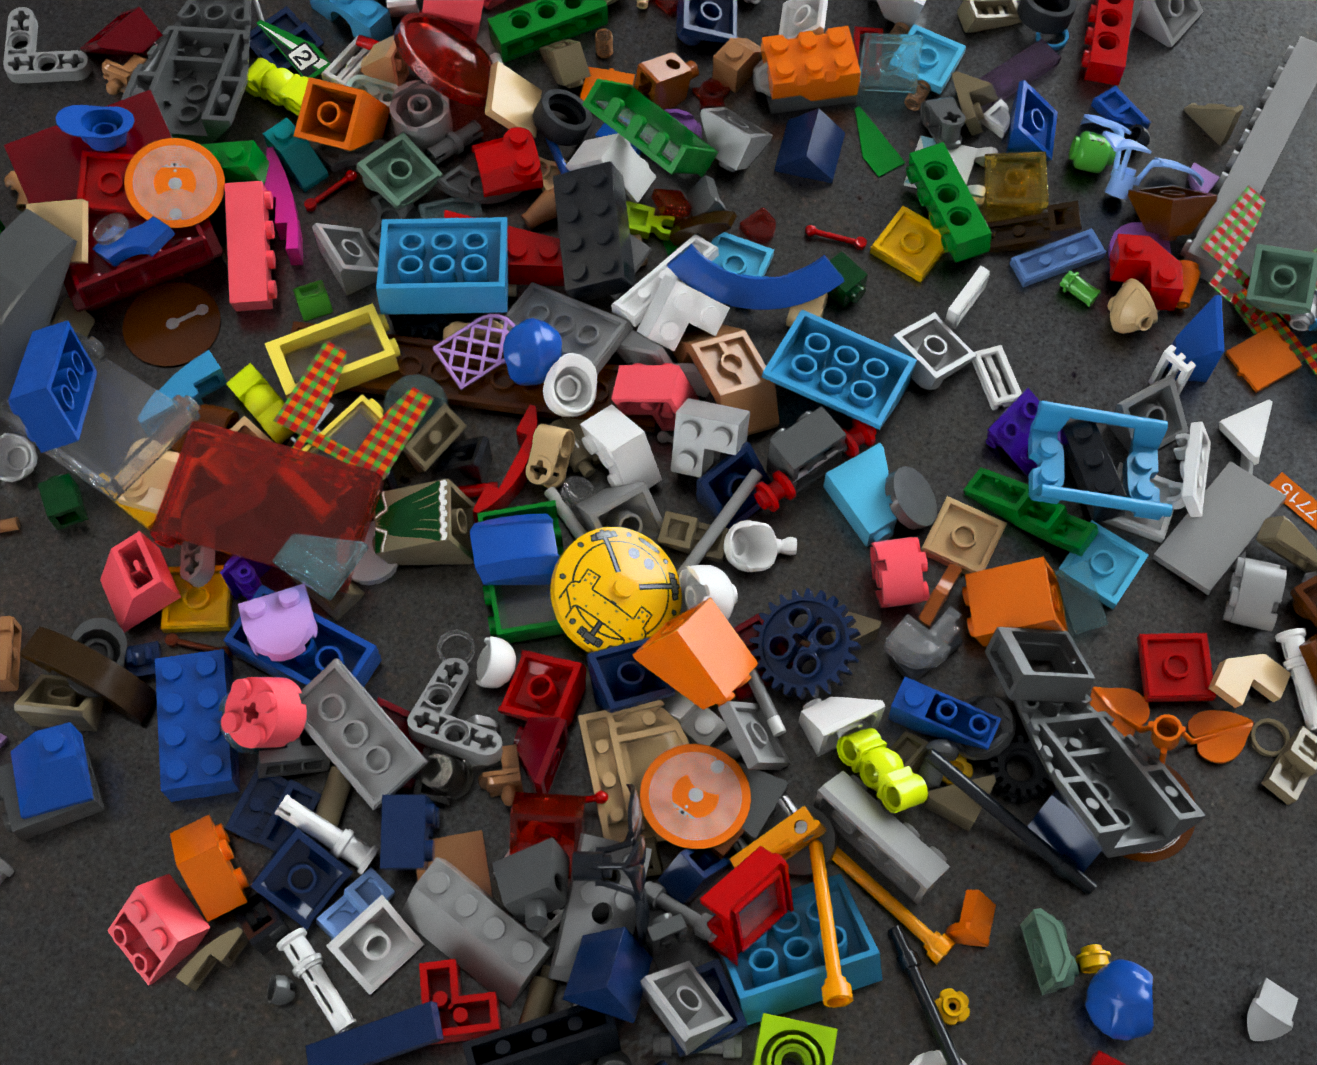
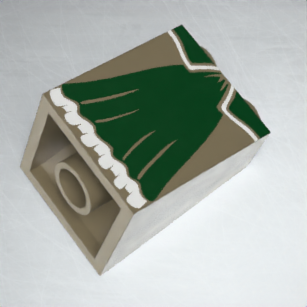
M448 478L375 493V506L372 510L375 521V536L372 539L374 552L388 564H474L469 531L475 523L472 512L475 503Z

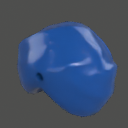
M535 318L526 319L513 327L505 337L503 354L511 380L523 386L544 383L550 368L562 356L561 336L547 322Z
M1124 959L1111 961L1099 969L1089 983L1085 1008L1094 1025L1102 1033L1117 1040L1129 1041L1150 1034L1154 1027L1153 976L1139 964Z

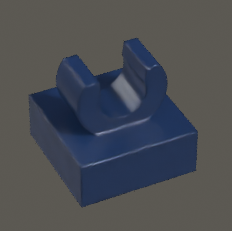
M155 641L128 646L125 655L126 670L142 681L155 679V659L162 658L160 643Z

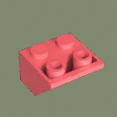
M424 0L419 30L476 42L484 0Z
M138 531L111 548L100 582L118 625L125 633L181 598V595L160 548L142 532Z
M166 874L136 886L109 927L108 932L112 936L113 941L132 963L134 969L149 986L196 950L211 927L172 876Z

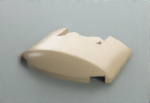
M661 700L613 713L602 710L578 716L594 795L600 790L608 794V800L605 804H598L596 802L602 835L605 839L623 842L629 831L628 805L631 793L626 784H633L635 786L640 801L641 782L650 764L665 751L673 747L689 744L678 720H675L662 707L665 704ZM642 811L643 827L641 835H644V838L656 836L657 843L666 841L652 829Z

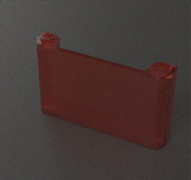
M193 421L191 422L150 534L155 539L154 542L166 548L173 549L175 544L182 545L184 541L311 577L318 584L317 589L324 593L336 595L337 591L347 594L384 481L381 475L363 467L208 423Z

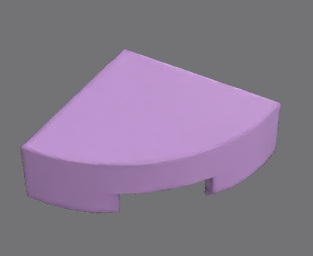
M1193 163L1191 169L1202 176L1204 183L1201 187L1188 174L1187 178L1191 189L1210 193L1220 177Z

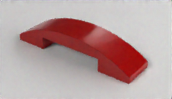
M529 405L516 429L518 445L521 448L500 487L497 488L486 484L472 512L475 523H478L477 513L507 508L525 485L528 479L526 476V466L533 444V435L538 426L536 406Z

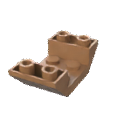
M722 324L716 336L702 329L683 334L675 351L672 352L678 363L695 364L717 402L716 404L750 411L748 435L778 427L779 414L775 383L761 377L766 365L744 329Z

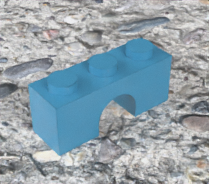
M309 0L311 8L331 22L341 15L350 25L353 37L355 38L363 35L382 41L394 33L389 10L375 0Z

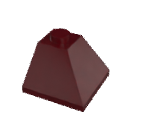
M136 7L119 14L80 49L84 53L133 56L134 54L143 53L146 56L153 45L158 46L156 41L163 35L140 7Z
M529 717L526 726L519 727L514 739V744H517L516 749L519 761L539 802L547 799L569 743L567 721L560 717Z

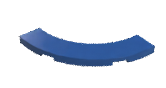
M692 244L667 263V267L689 287L720 303L753 310L781 309L800 305L830 292L845 281L825 255L804 268L778 277L732 273L710 261Z

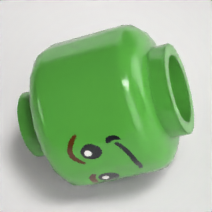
M1084 131L1080 136L1073 138L1068 158L1072 160L1073 166L1076 169L1091 173H1101L1106 165H1112L1116 152L1102 134Z

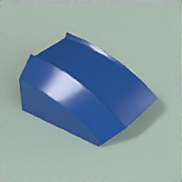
M548 514L514 515L474 523L469 531L474 565L484 585H549L551 583L553 570L559 555L553 519Z

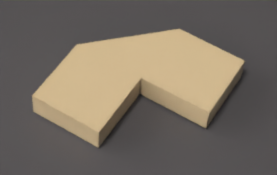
M1266 654L1229 658L1219 663L1208 688L1234 708L1243 705L1250 686L1270 701L1275 702L1281 699L1291 673Z

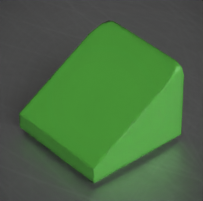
M322 280L293 289L304 321L333 312Z

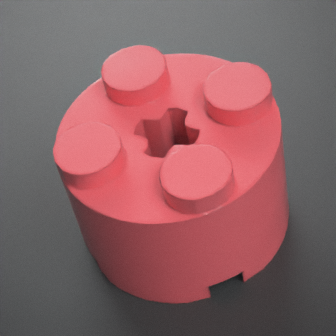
M918 537L872 542L873 547H870L872 579L876 580L878 589L881 588V590L875 591L880 608L928 601L930 597L927 582H923L922 572L928 571L926 553L920 550Z
M247 677L237 679L233 682L227 697L225 713L221 718V727L225 733L230 734L237 744L245 748L284 747L287 743L295 741L301 735L306 723V704H301L298 694L302 692L299 686L288 678Z

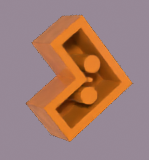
M209 814L170 833L176 866L207 922L248 902L244 889L249 887V883L241 867L234 869L230 862L234 855L228 844L230 842L229 837L221 823L215 826Z

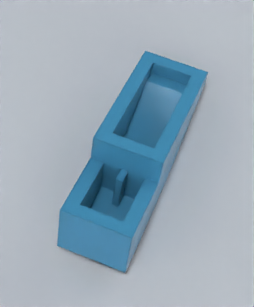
M209 350L190 361L175 373L150 401L139 419L149 439L157 435L158 431L171 416L187 407L204 404L201 398L226 385L227 381L222 369Z

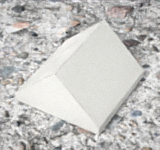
M788 0L784 2L779 35H783L788 39L795 38L799 32L812 31L815 35L824 34L828 0Z
M381 895L326 946L365 991L371 995L425 944L386 898Z

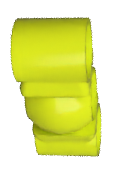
M260 57L248 68V83L245 90L254 97H261L264 100L268 99L277 106H285L286 110L299 116L309 78L305 76L300 77V75L293 74L285 68H277L275 64Z
M251 363L226 383L279 446L295 433L273 421L285 402Z
M869 727L838 739L837 753L841 761L845 765L851 766L854 773L859 772L863 783L867 787L877 791L876 797L881 799L884 807L889 812L898 813L922 804L927 800L928 788L923 778L913 773L909 766L904 767L900 756L886 748L887 743L882 740L880 734L874 728Z

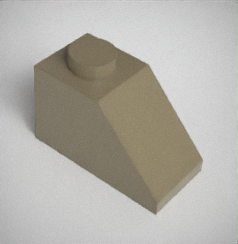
M565 38L539 48L540 54L557 84L566 85L568 89L582 85L584 78L591 76L580 41Z

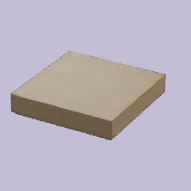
M497 61L491 65L485 114L508 129L514 127L525 128L536 139L537 128L534 125L533 113L541 99L542 90Z
M74 199L26 204V209H30L77 241L69 265L88 264V201Z
M947 496L921 548V552H925L926 557L946 566L952 563L962 568L963 574L985 570L1007 523Z

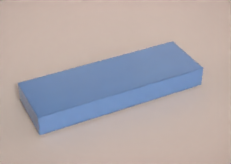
M1091 228L1012 257L1009 264L1024 288L1105 257L1106 250Z

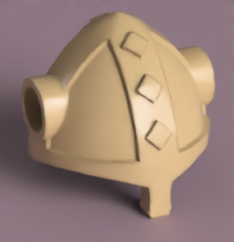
M1133 278L1126 280L1122 284L1116 296L1112 297L1107 305L1108 310H1110V321L1113 330L1122 334L1139 330L1146 331L1152 324L1158 321L1157 313L1160 310H1156L1151 295L1145 286Z

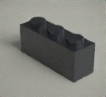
M1076 420L1066 423L1061 429V444L1079 490L1127 497L1096 422ZM1085 504L1091 520L1096 523L1125 515V510Z

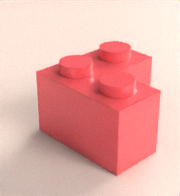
M634 363L632 365H619L611 399L624 415H652L661 430L674 431L676 411L688 398L699 400V397L679 365L664 363L662 365Z

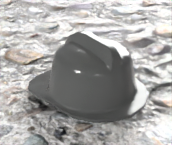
M92 618L82 622L75 629L71 639L97 651L120 666H124L127 638L123 629L118 624L106 618ZM66 678L70 687L78 694L86 697H99Z

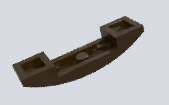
M1078 200L1047 205L1048 212L992 222L986 221L992 232L989 252L1013 251L1036 247L1063 239L1082 230Z
M39 626L20 653L21 657L51 673L54 670L112 703V709L139 724L143 723L157 701L156 691L137 676L97 651L53 630Z

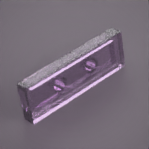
M1040 39L979 79L993 85L998 96V100L991 102L994 105L1000 99L1003 100L1016 92L1020 81L1025 80L1027 83H1030L1058 65L1061 56L1043 39Z

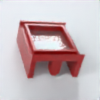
M761 845L700 898V904L716 914L707 922V926L711 932L717 935V938L713 942L708 941V945L737 967L738 954L740 952L743 953L781 919L787 913V910L790 912L794 911L788 864L781 855L771 853Z

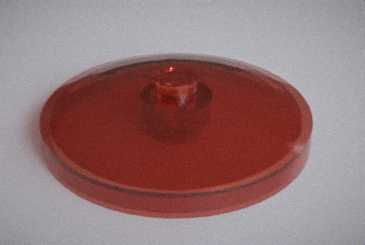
M425 13L405 15L394 31V41L400 55L412 71L430 87L454 101L475 107L486 106L490 70L493 64L487 52L461 29L441 18Z

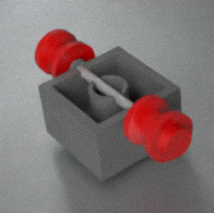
M822 406L814 412H805L797 419L796 424L787 430L786 428L778 430L771 437L766 470L772 476L773 481L768 485L764 482L756 484L754 497L762 509H769L775 512L779 509V500L784 497L790 501L796 498L797 492L839 465L843 452L853 458L859 454L858 447L864 444L870 447L875 444L876 429L853 419L851 421L852 428L847 431L844 428H840Z

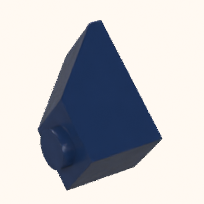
M687 848L677 855L658 878V881L665 887L669 896L684 905L699 896L732 865L729 859L736 853L731 848L721 860L708 848Z

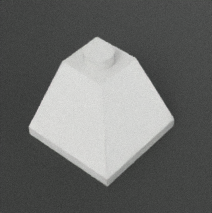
M831 696L822 701L821 698H817L803 706L798 722L817 757L837 748V741L842 736L869 727L877 729L886 706L882 700Z

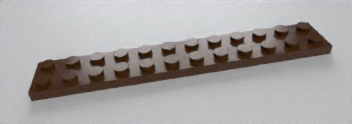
M294 321L291 333L315 324ZM359 330L330 341V343L347 351L344 365L383 351L376 333L371 331ZM387 334L388 339L395 338L401 353V356L396 357L399 370L346 389L347 391L401 398L414 387L433 397V402L446 403L449 405L522 415L525 414L531 404L536 406L537 417L562 419V416L555 414L546 405L543 395L544 383L530 386L514 383L508 374L506 363L501 364L463 390H460L432 349L442 341ZM452 342L446 343L441 348L451 350ZM456 343L455 351L466 353L468 345ZM322 345L285 358L296 384L300 381ZM472 345L470 354L482 356L483 347ZM487 347L486 357L497 359L499 349ZM440 352L448 363L450 354ZM454 355L452 366L464 368L466 357ZM469 358L467 369L479 371L481 360ZM485 361L483 371L496 363ZM605 364L597 375V394L593 406L585 414L570 418L587 420L611 404L618 409L611 398L619 365ZM453 370L461 382L463 372ZM466 373L465 383L477 375ZM625 415L642 428L643 431L655 433L656 420L652 415Z

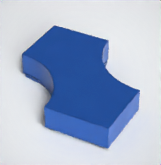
M152 216L145 223L131 229H118L114 227L92 249L99 257L112 266L117 267L124 260L135 255L147 254L154 256L175 233L170 226Z

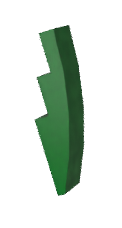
M980 467L963 490L965 495L1015 526L1081 557L1099 533L1096 524L1068 514L1065 505L1032 501L1029 496L1028 484Z

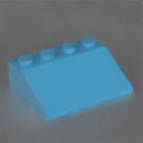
M507 217L382 219L376 284L380 313L389 315L508 312Z
M801 309L761 377L880 430L906 391L917 359Z
M841 873L828 877L842 976L846 977L847 982L851 984L852 990L882 981L880 952ZM814 882L792 889L794 911L790 912L787 910V913L772 926L768 933L765 932L743 953L740 952L738 954V967L719 953L728 982L748 1025L761 1021L763 1013L777 1016L823 1000L821 987L824 985L827 973Z

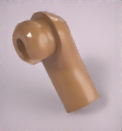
M11 171L5 176L4 183L6 187L11 185V190L18 192L16 208L23 212L26 210V204L29 203L15 171Z

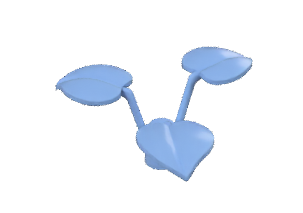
M1084 114L1081 125L1096 123L1110 128L1114 132L1103 131L1102 134L1116 152L1113 169L1110 174L1111 178L1105 193L1128 200V190L1132 189L1134 185L1139 186L1142 179L1154 167L1172 168L1186 172L1202 187L1204 180L1196 171L1179 162L1157 157L1135 177L1136 170L1127 167L1132 150L1151 154L1152 151L1134 140L1125 139L1124 133L1131 135L1132 132L1123 125L1097 115ZM1126 150L1122 164H1120L1121 151Z

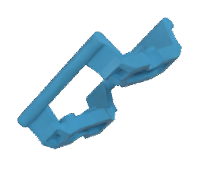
M1040 400L1036 416L1030 426L1028 438V458L1032 459L1038 467L1032 468L1028 475L1029 496L1031 500L1058 504L1060 500L1114 508L1131 511L1134 513V517L1160 520L1162 516L1170 517L1173 510L1172 504L1160 503V489L1150 482V478H1154L1159 472L1157 449L1168 429V421ZM1070 418L1134 428L1128 457L1122 467L1123 488L1127 497L1062 487L1065 479L1064 449L1057 438V433Z

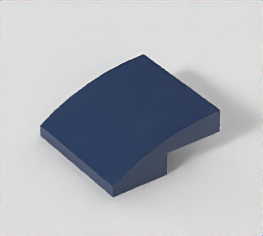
M288 6L265 20V22L315 44L318 49L324 46L322 39L307 22L302 23ZM259 26L250 31L249 51L257 59L260 57L264 58L270 63L275 64L277 68H285L287 70L293 68L292 64Z
M256 768L224 829L241 839L274 853L296 828V826L274 814L285 796L288 794L292 799L314 811L322 794L290 779L288 781L280 776L258 779Z

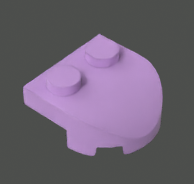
M305 584L238 604L243 630L252 651L257 656L262 654L275 662L289 660L302 654L306 650L305 644L311 637L316 638L318 627Z

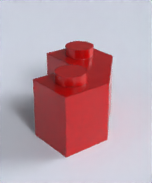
M1117 235L1110 254V280L1125 282L1130 278L1136 279L1150 293L1156 310L1174 311L1184 290L1182 263L1150 236Z

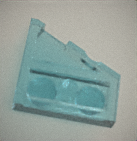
M292 533L272 562L331 601L369 548L366 543L361 541Z

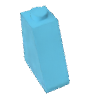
M881 443L826 472L823 485L866 547L871 545L872 542L888 540L893 535L897 521L889 505L893 503L891 496H886L885 483L889 473L884 447Z

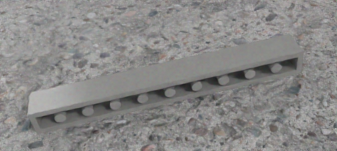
M1301 36L1295 47L1289 45L1281 61L1286 63L1285 67L1278 66L1271 80L1275 84L1274 88L1268 86L1260 100V103L1264 104L1263 109L1257 107L1248 123L1253 125L1252 130L1246 128L1237 144L1242 147L1241 151L1234 150L1226 167L1231 168L1229 174L1223 171L1215 186L1216 189L1220 190L1217 195V201L1208 211L1206 218L1204 217L1192 232L1196 234L1195 239L1188 238L1180 252V255L1185 257L1184 260L1194 261L1199 265V270L1201 271L1200 278L1208 282L1222 265L1200 246L1248 185L1258 194L1261 193L1317 84V42Z

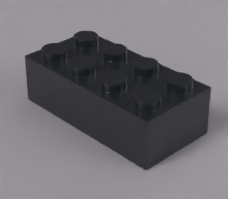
M609 161L553 176L565 291L581 302L627 292L636 284L623 175Z

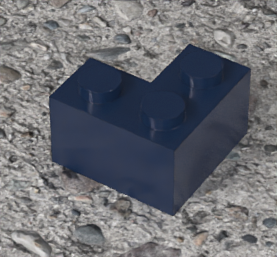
M426 794L382 795L381 869L427 870L428 862L434 861L435 843L434 840H429V837H433V829L439 828L440 811L439 807H435L434 802Z

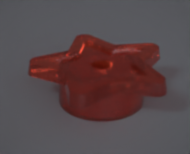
M709 78L700 87L693 88L692 91L700 98V109H705L709 106L725 107L723 98L730 92V88L724 87L713 78Z

